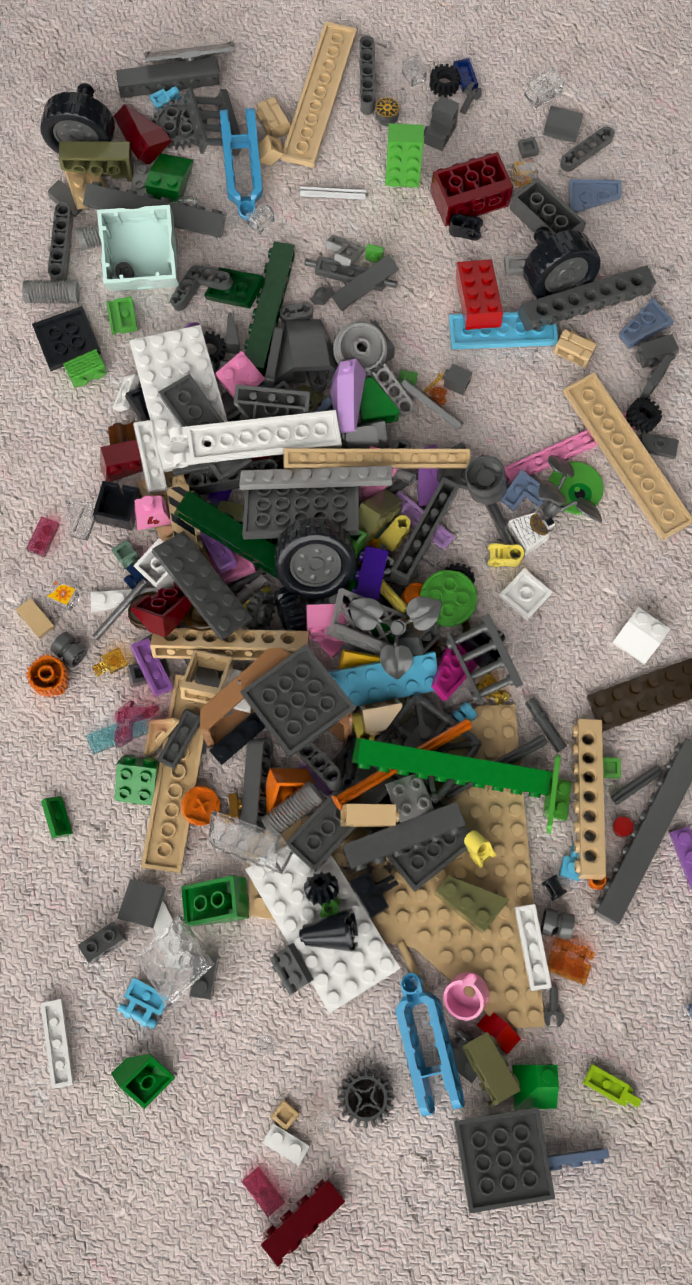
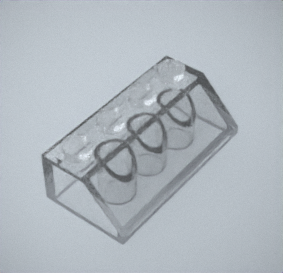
M212 811L208 841L212 844L215 852L222 855L227 853L238 861L243 859L253 867L259 865L269 873L277 872L282 874L293 852L280 834Z

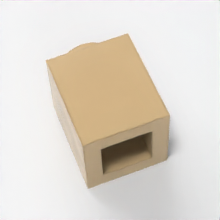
M267 135L258 143L261 163L272 166L284 155L279 139Z

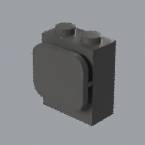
M383 419L357 423L356 431L340 434L343 449H369L370 446L389 449L386 425Z

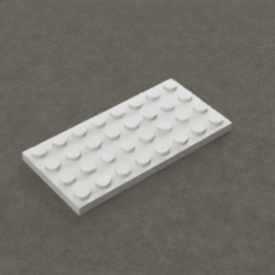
M201 325L129 340L149 418L153 421L156 443L164 473L176 469L173 456L178 453H189L188 439L180 442L170 440L169 430L173 427L181 426L159 397L158 392L190 374L222 420L228 422Z
M286 845L245 869L288 944H295L314 979L311 983L329 1014L400 969L332 855L315 874H320L322 871L324 874L330 872L332 876H335L339 885V894H337V899L340 901L338 906L339 912L352 909L351 913L355 914L358 936H355L354 942H358V948L353 952L305 946L304 942L300 941L299 930L302 929L304 924L321 919L322 907L319 903L313 905L311 901H308L304 891V883H306L307 877H313L314 872Z

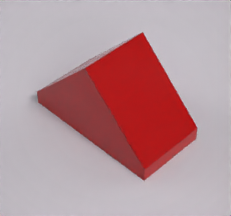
M494 1012L491 1016L485 1014L476 1024L484 1033L488 1032L490 1036L492 1035L498 1047L507 1055L521 1040L511 1026Z

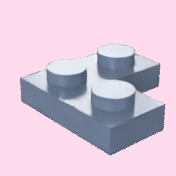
M520 470L500 501L514 511L524 497L537 507H540L545 500H539L538 491L540 483L523 470Z

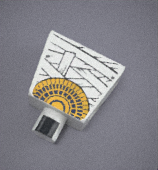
M532 513L510 520L507 526L516 545H520L524 549L525 557L548 540L550 536L548 530L555 527V523L551 517L542 520L538 513Z

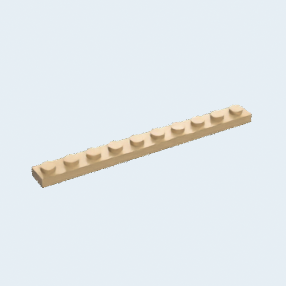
M283 449L284 469L392 466V469H466L470 463V449Z

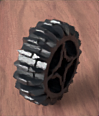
M285 587L276 590L274 600L284 630L307 631V620L298 595L288 591Z

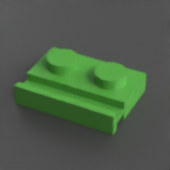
M132 296L114 299L111 302L109 300L106 301L112 335H115V333L123 334L138 331Z

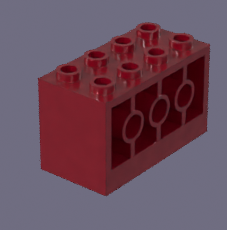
M496 152L486 154L477 159L472 158L461 164L456 163L448 168L436 170L433 172L430 193L444 226H449L451 218L455 214L477 217L509 207L513 184L499 153Z

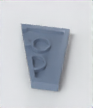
M569 180V207L575 213L621 198V180Z
M652 297L646 307H643L639 314L619 332V338L630 349L672 326L674 320Z

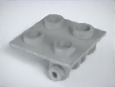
M416 774L385 784L386 791H388L391 798V803L396 804V809H399L400 823L434 811L422 778H417Z

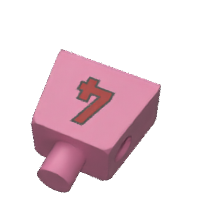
M144 496L141 499L135 500L137 530L171 524L169 504L162 496Z

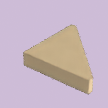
M179 719L150 720L144 755H153L179 723Z

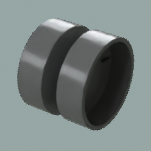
M488 455L479 456L468 464L465 471V479L470 496L476 502L484 505L500 501L507 491V480L503 464L497 458Z

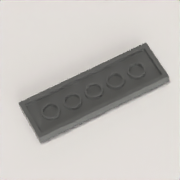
M190 374L158 392L159 397L181 427L224 422ZM207 441L204 443V445L206 447L211 446V443ZM244 458L209 462L207 465L221 483L251 465L252 460Z
M184 531L152 548L153 555L220 640L225 639L252 622V616Z
M370 766V770L357 767L354 785L377 772L378 767ZM389 777L346 804H379L388 794L385 784L395 780ZM344 786L341 790L334 791L285 843L314 873L357 828L340 826L341 810L336 807L331 797L332 795L337 796L350 787Z

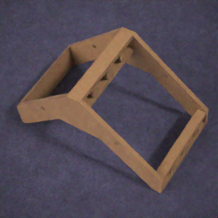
M269 648L200 709V730L207 747L215 746L254 712L253 709L251 713L233 709L244 699L240 691L281 663L290 654L282 648ZM233 709V714L225 716L229 711ZM352 712L328 729L329 732L343 743H347L348 737H352Z

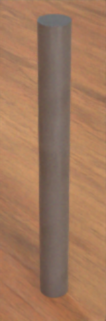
M144 578L93 634L94 638L99 640L148 585Z

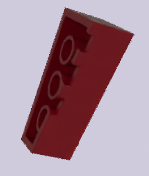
M137 439L100 447V466L105 481L113 482L143 472Z
M329 1178L326 1181L321 1179L313 1187L315 1191L309 1197L305 1194L297 1201L298 1207L293 1212L290 1209L280 1217L281 1223L276 1227L271 1225L263 1233L265 1237L262 1239L261 1246L277 1267L283 1262L282 1258L287 1253H293L302 1243V1239L308 1238L315 1232L321 1222L324 1223L346 1202Z

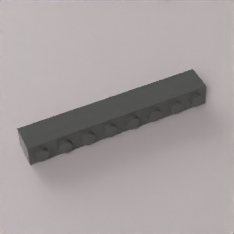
M92 181V184L86 183L83 200L85 207L102 210L117 208L138 209L145 206L170 205L174 215L175 228L222 238L226 216L220 210L212 209V212L206 211L205 207L195 205V208L189 207L188 203L178 201V204L171 203V199L164 197L158 200L154 199V196L144 193L141 196L137 195L136 191L129 189L124 192L119 191V187L112 185L106 188L102 187L103 184Z

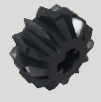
M321 871L320 874L313 873V877H307V881L304 883V891L308 901H311L313 905L319 903L322 907L324 903L330 904L331 900H336L337 894H339V885L336 877L332 876L330 872L324 874Z

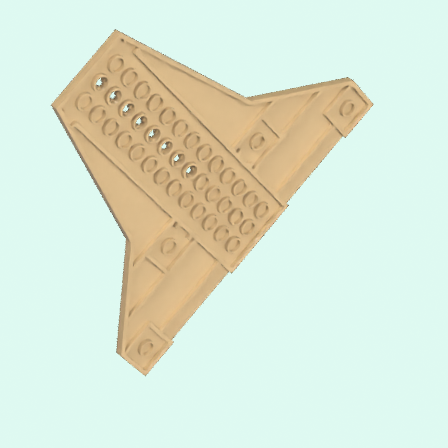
M515 704L476 706L474 708L477 718L470 721L472 728L469 731L481 740V746L474 758L495 761L519 748ZM460 735L449 743L468 742L469 740ZM471 748L449 750L447 754L465 757ZM518 760L511 765L521 766V762ZM433 776L435 789L438 792L445 782L435 781L436 776ZM485 785V789L472 786L450 799H446L444 796L443 799L448 805L457 802L466 823L465 826L470 832L478 831L491 844L496 856L489 858L483 863V867L479 868L469 856V851L466 850L416 892L411 889L396 869H392V873H388L387 869L383 868V866L387 865V862H390L388 859L378 865H375V862L371 863V866H375V870H372L369 875L374 882L378 883L390 876V874H393L394 880H397L399 884L383 894V898L389 906L388 910L371 919L385 943L397 945V943L404 940L408 948H413L419 952L450 982L456 975L463 972L475 973L482 977L489 989V1000L482 1010L487 1015L491 1016L494 1012L507 1022L511 1028L545 1027L542 990L530 991L514 911L515 907L534 904L523 791L522 795L510 793L511 789L504 788V791L500 792L491 790L492 786ZM311 815L296 821V824L294 823L288 830L282 832L278 838L274 837L267 828L263 834H247L248 867L285 846V843ZM357 827L332 854L349 884L350 881L365 873L366 870L360 872L355 870L352 871L351 875H347V872L343 871V868L347 867L348 862L342 845L368 836L363 827ZM448 875L510 899L484 933L481 934L434 895ZM249 877L250 916L275 921ZM466 986L464 993L468 997H472L475 995V989L472 986Z

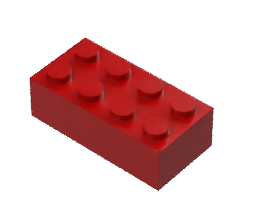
M492 259L457 262L456 282L465 330L501 327L503 309Z

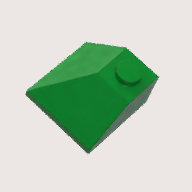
M151 1054L126 1058L111 1073L118 1086L144 1109L175 1079L174 1075Z
M512 1065V1074L517 1077L521 1090L513 1095L514 1109L536 1107L539 1109H557L559 1090L558 1065Z

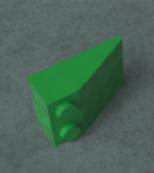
M160 153L149 170L145 183L146 193L153 195L154 199L161 200V197L171 199V203L178 204V201L182 202L194 162L193 159Z
M232 875L181 886L185 927L249 919L246 878Z

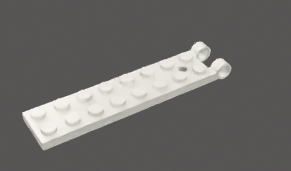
M336 410L173 427L169 430L170 440L173 442L188 439L189 453H178L173 456L174 467L184 468L192 464L283 454L284 448L331 449L342 446ZM208 441L211 443V446L206 447L204 443Z

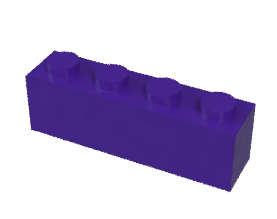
M366 546L365 551L361 550L359 562H362L361 570L357 569L355 580L358 581L357 588L352 589L353 593L378 601L389 551Z

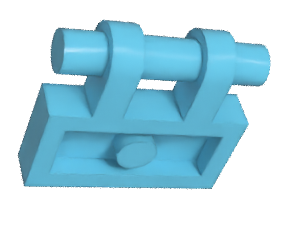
M133 978L124 995L125 998L131 1001L128 1006L121 1003L117 1011L123 1013L124 1017L128 1019L133 1018L145 1028L148 1026L155 1029L158 1022L151 1017L153 1013L162 1015L171 996ZM137 1004L147 1009L145 1014L135 1010Z

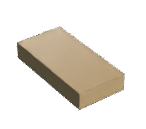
M31 598L16 609L17 613L39 639L55 628Z

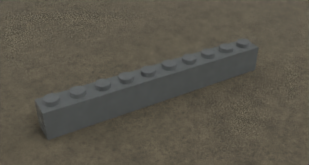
M685 739L682 743L678 742L673 751L675 753L673 760L669 759L665 766V770H667L665 776L659 778L656 784L658 787L656 793H652L647 801L650 804L647 811H642L638 819L641 821L638 828L634 827L630 834V838H632L630 844L624 846L621 855H623L621 861H617L612 869L614 873L612 879L606 881L603 887L605 892L602 898L598 897L593 906L596 908L594 912L596 916L614 926L620 924L692 782V742L688 739Z

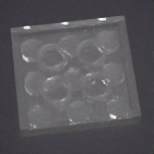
M177 916L135 957L165 1006H171L214 965L181 916Z

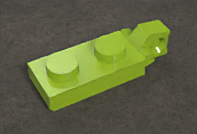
M590 1065L582 1084L619 1105L626 1107L627 1103L636 1108L639 1107L642 1100L632 1094L634 1089L630 1085L597 1066Z

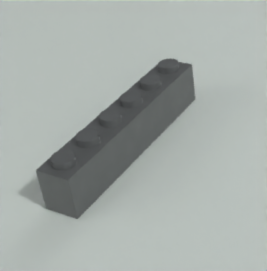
M216 56L193 61H179L116 70L121 98L153 94L163 88L165 91H168L174 86L180 91L188 89L189 86L198 88L220 85Z
M444 477L442 478L394 565L390 579L406 587L408 586L457 496L459 484Z
M457 802L399 823L396 826H391L342 845V849L350 870L360 872L367 869L368 864L375 862V865L387 861L386 857L392 855L395 858L406 854L405 850L420 849L425 846L424 843L431 840L432 843L443 840V836L449 833L451 836L463 832L462 828L465 827L466 823Z

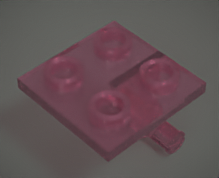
M129 701L120 707L114 716V721L117 723V728L114 732L116 748H121L133 740V723L154 717L159 711V707L157 705L138 707L134 706V701Z

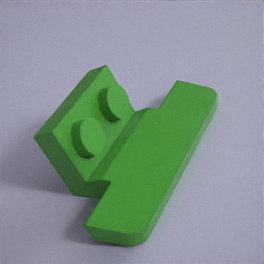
M557 754L555 756L554 772L551 774L549 793L545 795L543 816L548 817L546 830L548 834L552 832L553 819L567 820L572 783L571 781L558 778L561 755Z

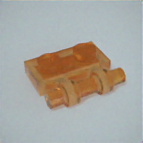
M556 937L553 945L560 947V952L551 951L547 962L549 973L585 986L592 965L584 963L585 957L593 960L595 952L588 950L586 946L581 945L580 947L570 943V940H562ZM567 951L578 954L577 960L566 956Z

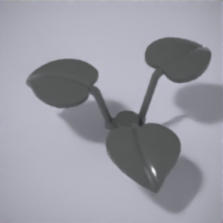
M550 455L548 463L556 472L562 474V479L558 487L547 480H543L540 483L538 491L539 500H548L547 504L542 508L543 513L548 517L554 518L559 511L564 512L572 505H576L581 513L601 524L602 518L598 508L585 498L579 497L578 501L574 500L563 506L566 503V498L560 489L567 476L571 478L574 476V469L566 460Z
M423 596L413 598L407 605L406 612L410 617L407 621L403 618L396 619L395 621L381 619L384 608L380 602L372 598L355 599L350 602L349 607L354 624L361 630H372L377 626V622L391 625V631L396 635L394 646L386 645L383 647L380 653V662L384 670L391 677L400 679L413 663L412 651L405 645L398 646L401 635L408 630V624L413 622L417 630L431 628L440 615L442 602L441 600Z

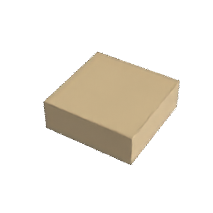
M284 1099L270 1117L287 1131L300 1113Z

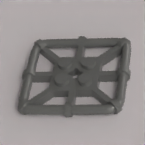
M418 694L406 702L389 727L381 733L376 741L385 742L392 732L395 731L406 739L402 746L417 748L441 734L447 725L453 727L458 722L453 719L451 714H446L429 700ZM421 705L443 721L436 731H433L424 724ZM414 706L418 726L411 734L400 726V722ZM468 730L461 734L469 740L468 742H448L434 751L448 753L449 750L471 748L465 757L474 758L481 746V740ZM397 773L393 775L398 780L407 777ZM428 775V795L432 804H437L447 794L454 784L453 779H447V782L436 792L434 778Z

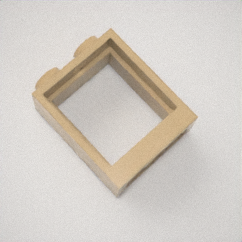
M194 650L180 686L181 699L205 704L227 686L233 670L232 657ZM198 666L224 671L218 688L192 683Z
M344 804L341 806L340 826L391 827L396 826V822H399V809H396V804Z

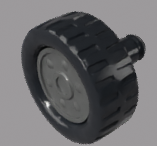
M81 83L77 88V92L55 94L45 104L40 132L45 143L58 154L60 141H113L115 130L113 115L103 103L93 98L94 89L88 83Z
M543 226L536 229L534 240H536L537 246L527 257L523 273L525 281L537 299L594 281L599 272L601 260L595 246L587 235L576 230L562 231L552 235L547 227Z
M307 518L291 524L281 533L275 546V569L279 581L288 591L303 598L321 599L335 595L339 589H344L349 584L356 569L355 549L351 536L338 523L325 518Z

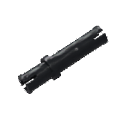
M354 738L347 741V751L344 752L345 764L342 785L345 784V787H352L355 783L357 763L352 762L356 741Z

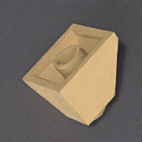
M396 698L359 706L366 734L370 733L371 736H374L386 730L401 710L402 703Z

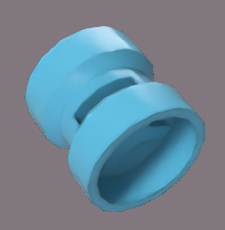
M464 702L458 711L455 710L451 713L453 719L458 723L465 719L473 721L477 718L475 710L467 702Z

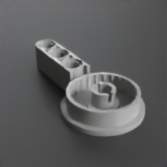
M356 321L347 324L338 332L334 340L333 353L337 364L339 365L342 361L356 358L366 371V376L373 377L398 408L399 416L405 417L413 411L414 404L384 363L388 348L383 333L375 325L368 322ZM357 344H363L366 348L365 352H360L357 349ZM380 373L387 376L386 382L379 380ZM391 388L397 390V397L390 395L389 390ZM401 403L408 405L407 412L401 410Z

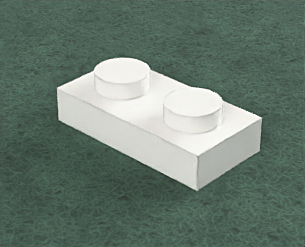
M133 374L124 377L113 409L119 412L131 407L125 395L127 392L138 389L139 376Z
M274 1123L263 1141L264 1145L298 1166L310 1145Z

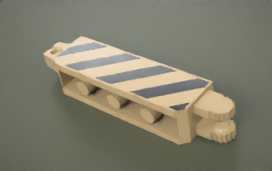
M184 475L173 476L172 487H169L167 490L173 537L184 531L199 551L204 552L202 541H198V535H201L200 530L174 515L176 508L187 491L194 492V490L190 491L189 484H186Z

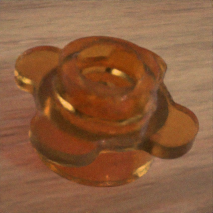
M435 387L429 390L432 399L441 405L446 404V389Z

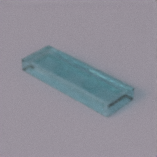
M138 715L88 734L86 737L94 755L146 735L148 730L142 715Z

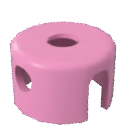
M471 972L459 973L446 987L443 1001L446 1009L452 1016L460 1020H472L479 1016L489 1000V989L487 983L479 975ZM472 986L475 989V995L468 997L464 993V988Z

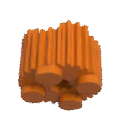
M43 654L38 660L35 659L36 662H32L33 665L27 668L26 678L29 680L30 686L40 696L43 695L50 698V696L54 697V695L58 696L66 692L70 674L64 663L60 659L58 660L57 657L54 658L53 655L49 656L48 654L44 656Z

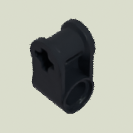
M455 214L450 221L449 233L453 237L477 241L481 238L480 229L483 226V220L479 217Z

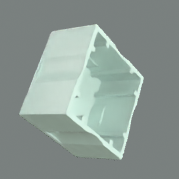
M170 205L145 206L138 209L117 208L97 210L99 236L102 242L103 281L109 292L179 286L174 215ZM120 262L129 263L134 270V278H125L121 274L119 275L120 279H118L115 274L117 264Z

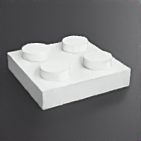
M524 568L500 593L499 597L528 621L553 592Z

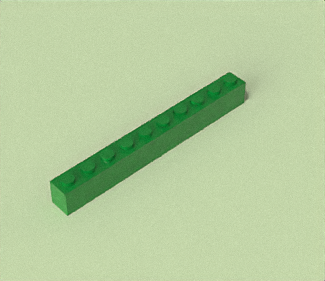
M356 738L352 759L353 763H358V768L370 770V766L378 767L377 771L387 773L390 772V769L397 770V774L409 776V772L416 773L417 778L428 779V775L436 776L435 781L447 782V779H453L454 784L466 786V782H471L473 787L485 789V785L492 786L491 790L500 792L507 788L511 789L510 793L522 795V791L529 792L528 796L540 798L541 794L548 795L552 773L551 771Z

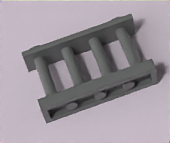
M189 86L187 93L184 95V104L187 106L196 137V145L199 147L200 154H204L208 145L223 146L222 139L207 138L206 131L221 132V125L203 124L202 118L220 119V110L228 109L231 135L240 134L227 89H220L216 98L195 96L193 87ZM198 104L216 105L218 111L199 110ZM232 149V155L238 156L241 149Z
M490 614L482 617L483 622H481V625L454 638L449 632L446 634L448 639H445L448 648L454 650L473 689L470 693L474 702H479L480 705L484 704L483 697L508 685H515L516 688L524 685ZM482 632L490 633L492 639L489 640V643L461 655L457 644ZM492 649L494 651L498 650L500 657L497 658L498 660L470 673L465 662ZM500 667H506L509 673L506 675V678L478 690L474 682L475 679Z

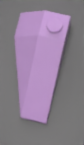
M356 358L340 362L332 377L330 396L333 410H336L340 434L356 431L366 371Z

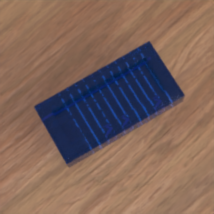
M470 59L453 61L454 69L457 68L458 72H460L459 85L461 91L464 92L465 87L473 82L472 90L478 89L479 84Z

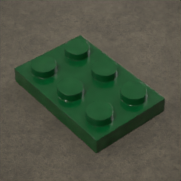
M219 267L218 270L229 273L233 280V285L228 290L208 287L204 295L206 300L250 309L265 282L263 275Z

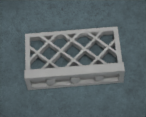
M343 588L339 589L331 625L326 628L325 634L379 656L384 646H394V644L389 643L386 635L392 633L391 628L384 633L380 622H377L376 626L380 634L377 638L373 637L370 630L358 631L347 611L350 607H345L342 601L343 596H347L350 602L365 597ZM382 605L384 608V620H391L390 617L392 616L406 618V614ZM341 613L344 614L348 622L344 625L338 623L339 614Z

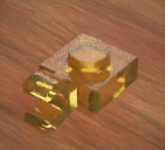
M118 647L102 655L103 662L92 666L96 677H98L107 670H109L110 674H113L127 667L128 663Z
M487 673L478 681L476 686L481 690L498 681ZM499 689L486 697L488 699L493 697L498 705H502L511 695L506 690Z

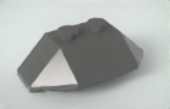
M235 384L234 404L247 420L303 414L309 411L310 392Z

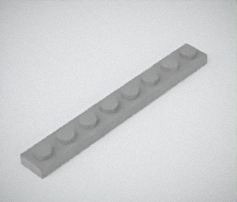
M392 466L241 470L239 486L240 490L392 485Z

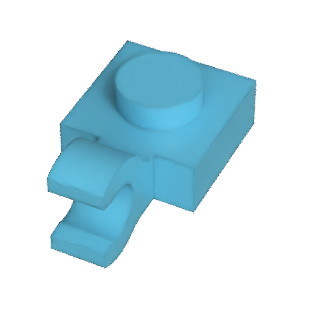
M174 86L168 91H165L163 88L149 95V98L157 110V108L163 109V103L169 105V100L171 102L175 101V99L180 100L181 96L179 95L178 88Z
M573 844L569 857L563 856L558 876L580 881L578 873H575L574 870L578 853L574 852Z

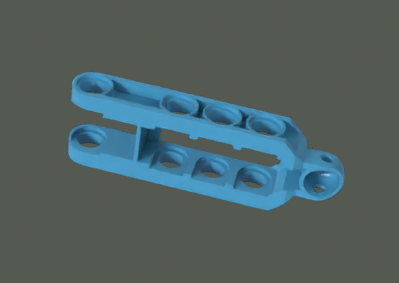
M228 109L220 110L227 196L237 206L239 216L243 220H250L255 215L256 202L262 197L255 109H245L247 134L231 135ZM249 148L253 187L251 196L240 197V194L235 189L232 149Z
M408 973L402 978L401 990L403 998L396 1007L395 1012L419 1111L422 1116L435 1113V1104L428 1077L442 1074L445 1089L449 1093L453 1106L452 1109L463 1108L465 1106L464 1094L440 999L425 991L421 976L416 973ZM422 1003L427 1004L431 1020L429 1024L433 1028L436 1040L434 1044L438 1048L441 1064L430 1067L425 1066L412 1013L414 1006Z

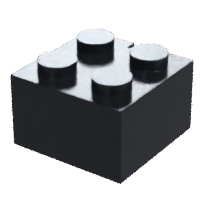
M102 481L93 511L96 523L133 530L136 520L135 500L142 498L140 489L122 485L121 490L118 483Z

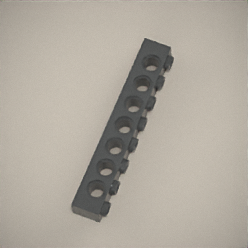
M646 265L523 303L517 314L526 331L538 330L548 324L554 325L561 320H570L577 315L583 316L593 310L599 311L609 305L615 306L625 300L631 301L638 296H646L652 292L656 281Z

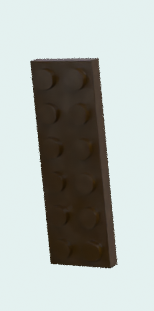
M692 658L587 695L586 698L595 719L602 720V732L692 700Z

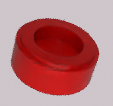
M627 817L617 818L612 825L613 832L618 837L629 836L634 828L632 821Z

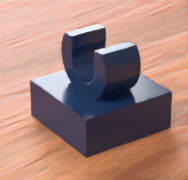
M132 564L126 568L131 575H127L123 581L132 590L143 578L147 581Z

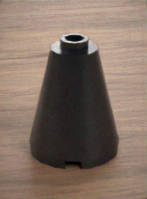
M346 909L304 924L302 929L299 930L300 941L304 942L305 946L350 952L356 951L358 942H354V938L358 936V928L355 914L351 913L352 909Z

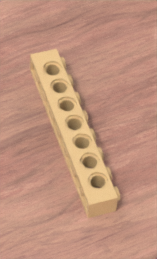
M175 628L166 637L153 633L150 647L153 658L191 659L193 651L199 650L232 657V660H256L269 648H282L292 655L305 644L310 647L309 631L239 629L225 639L220 640L212 629L198 631L192 628Z
M578 719L576 724L572 726V737H575L572 754L576 757V763H573V775H576V782L573 783V793L576 794L573 812L577 813V821H574V833H577V840L574 842V852L578 853L574 870L575 873H578V879L603 880L606 876L602 720ZM582 738H588L591 744L584 743ZM583 757H589L592 763H586ZM583 776L591 777L592 782H586ZM584 795H590L593 801H586ZM584 814H590L593 821H587L584 818ZM584 834H591L593 841L586 840ZM585 853L592 854L594 861H588L585 858Z

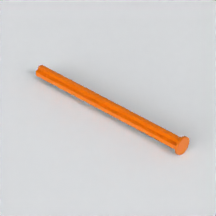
M465 719L417 748L434 751L470 730L472 724L469 719ZM390 769L389 773L377 771L337 796L332 795V800L336 807L341 810L342 805L397 773V770Z

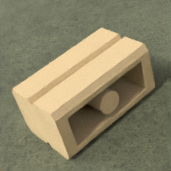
M275 97L257 104L256 117L259 122H263V128L267 135L270 134V136L277 139L281 135L284 136L289 133L290 122Z
M564 329L555 346L554 354L586 368L597 344L590 338L579 336L573 330L568 331Z

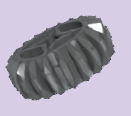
M364 1068V1075H361L360 1070L356 1069L357 1077L354 1078L353 1074L349 1073L351 1081L342 1080L347 1086L346 1088L339 1087V1091L344 1092V1096L338 1095L337 1099L344 1100V1103L339 1104L338 1107H346L347 1110L342 1113V1116L344 1117L349 1113L351 1115L348 1119L349 1123L354 1118L357 1119L356 1127H359L360 1121H364V1128L368 1127V1121H371L372 1127H376L375 1119L378 1118L382 1124L384 1121L380 1116L384 1114L386 1117H389L390 1114L385 1111L386 1107L393 1109V1105L388 1104V1100L393 1101L395 1099L394 1096H388V1093L392 1092L393 1088L386 1089L385 1086L390 1081L387 1079L382 1083L380 1080L384 1074L381 1073L376 1078L375 1069L372 1070L371 1075H368V1068ZM363 1079L373 1080V1083L366 1090H361L354 1084ZM378 1086L381 1087L383 1092L382 1106L373 1097ZM350 1090L358 1096V1103L354 1110L350 1108L348 1103ZM357 1090L361 1093L365 1092V1094L370 1092L369 1097L375 1105L367 1104L366 1102V1104H362L359 1108L362 1097L357 1093ZM366 1106H371L378 1111L371 1116L358 1115Z

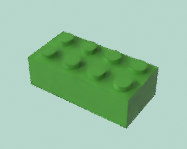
M389 123L385 186L419 187L424 125Z

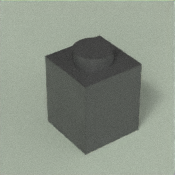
M452 364L450 370L446 369L442 379L445 380L444 387L463 395L471 381L472 372Z

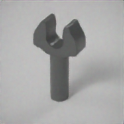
M474 82L464 89L467 98L460 110L462 114H466L474 99L478 100L482 95L481 87L473 93Z
M558 987L550 988V1009L544 1013L546 1026H550V1017L552 1015L557 1018V1027H560L564 1022L565 1015L561 1014L558 1010Z

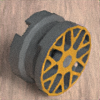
M383 98L377 102L375 117L378 123L383 126H389V123L395 124L398 121L399 104L396 100Z

